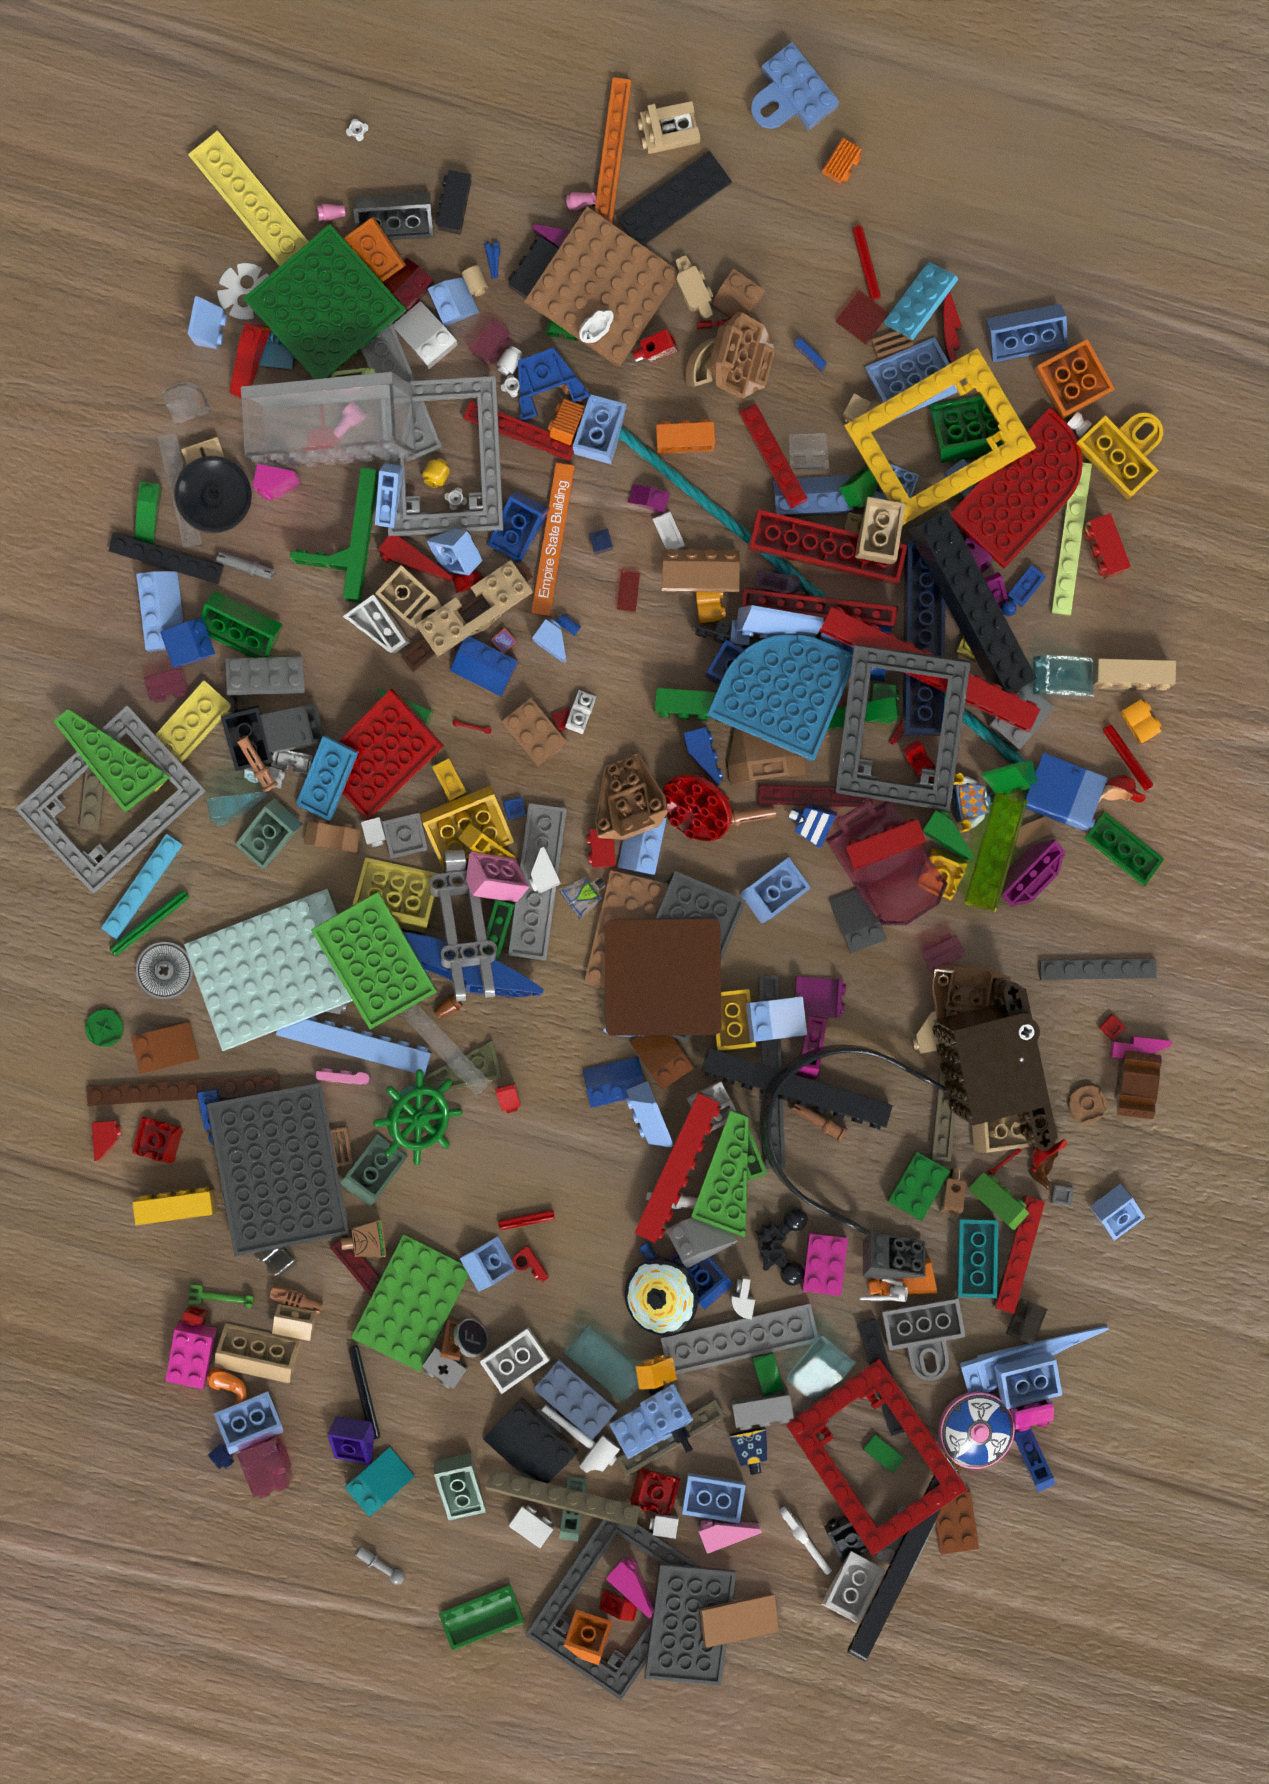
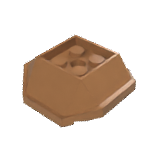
M736 312L730 320L719 326L708 364V369L715 378L717 387L737 398H746L756 390L766 387L776 350L773 343H770L769 334L765 326L741 312Z

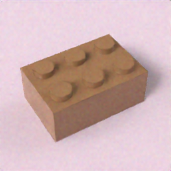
M532 698L528 699L501 721L538 768L568 744Z

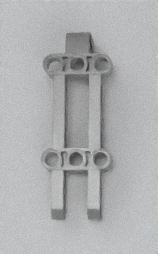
M464 849L444 851L445 873L433 875L430 879L429 887L430 893L440 899L447 946L441 951L440 962L443 967L451 969L456 1002L466 1001L462 967L479 965L484 997H495L490 963L496 958L497 947L494 942L487 941L480 897L473 896L466 883L467 870ZM460 881L462 884L456 886L453 884V882ZM436 883H440L443 886L441 888H436L433 885ZM468 894L475 942L458 944L450 896ZM488 949L491 950L493 953L487 955L484 954L483 951ZM471 952L473 956L466 957L464 953ZM451 954L454 958L448 960L444 956Z

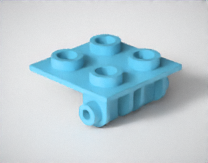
M270 331L259 366L292 369L293 355Z

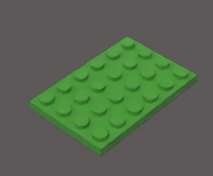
M379 891L311 929L369 1029L376 1027L437 992L436 987Z
M403 1234L351 1338L420 1372L469 1276L464 1265Z

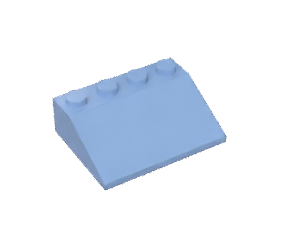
M933 337L865 367V370L880 404L950 363L936 338ZM953 385L900 417L953 395L958 391Z

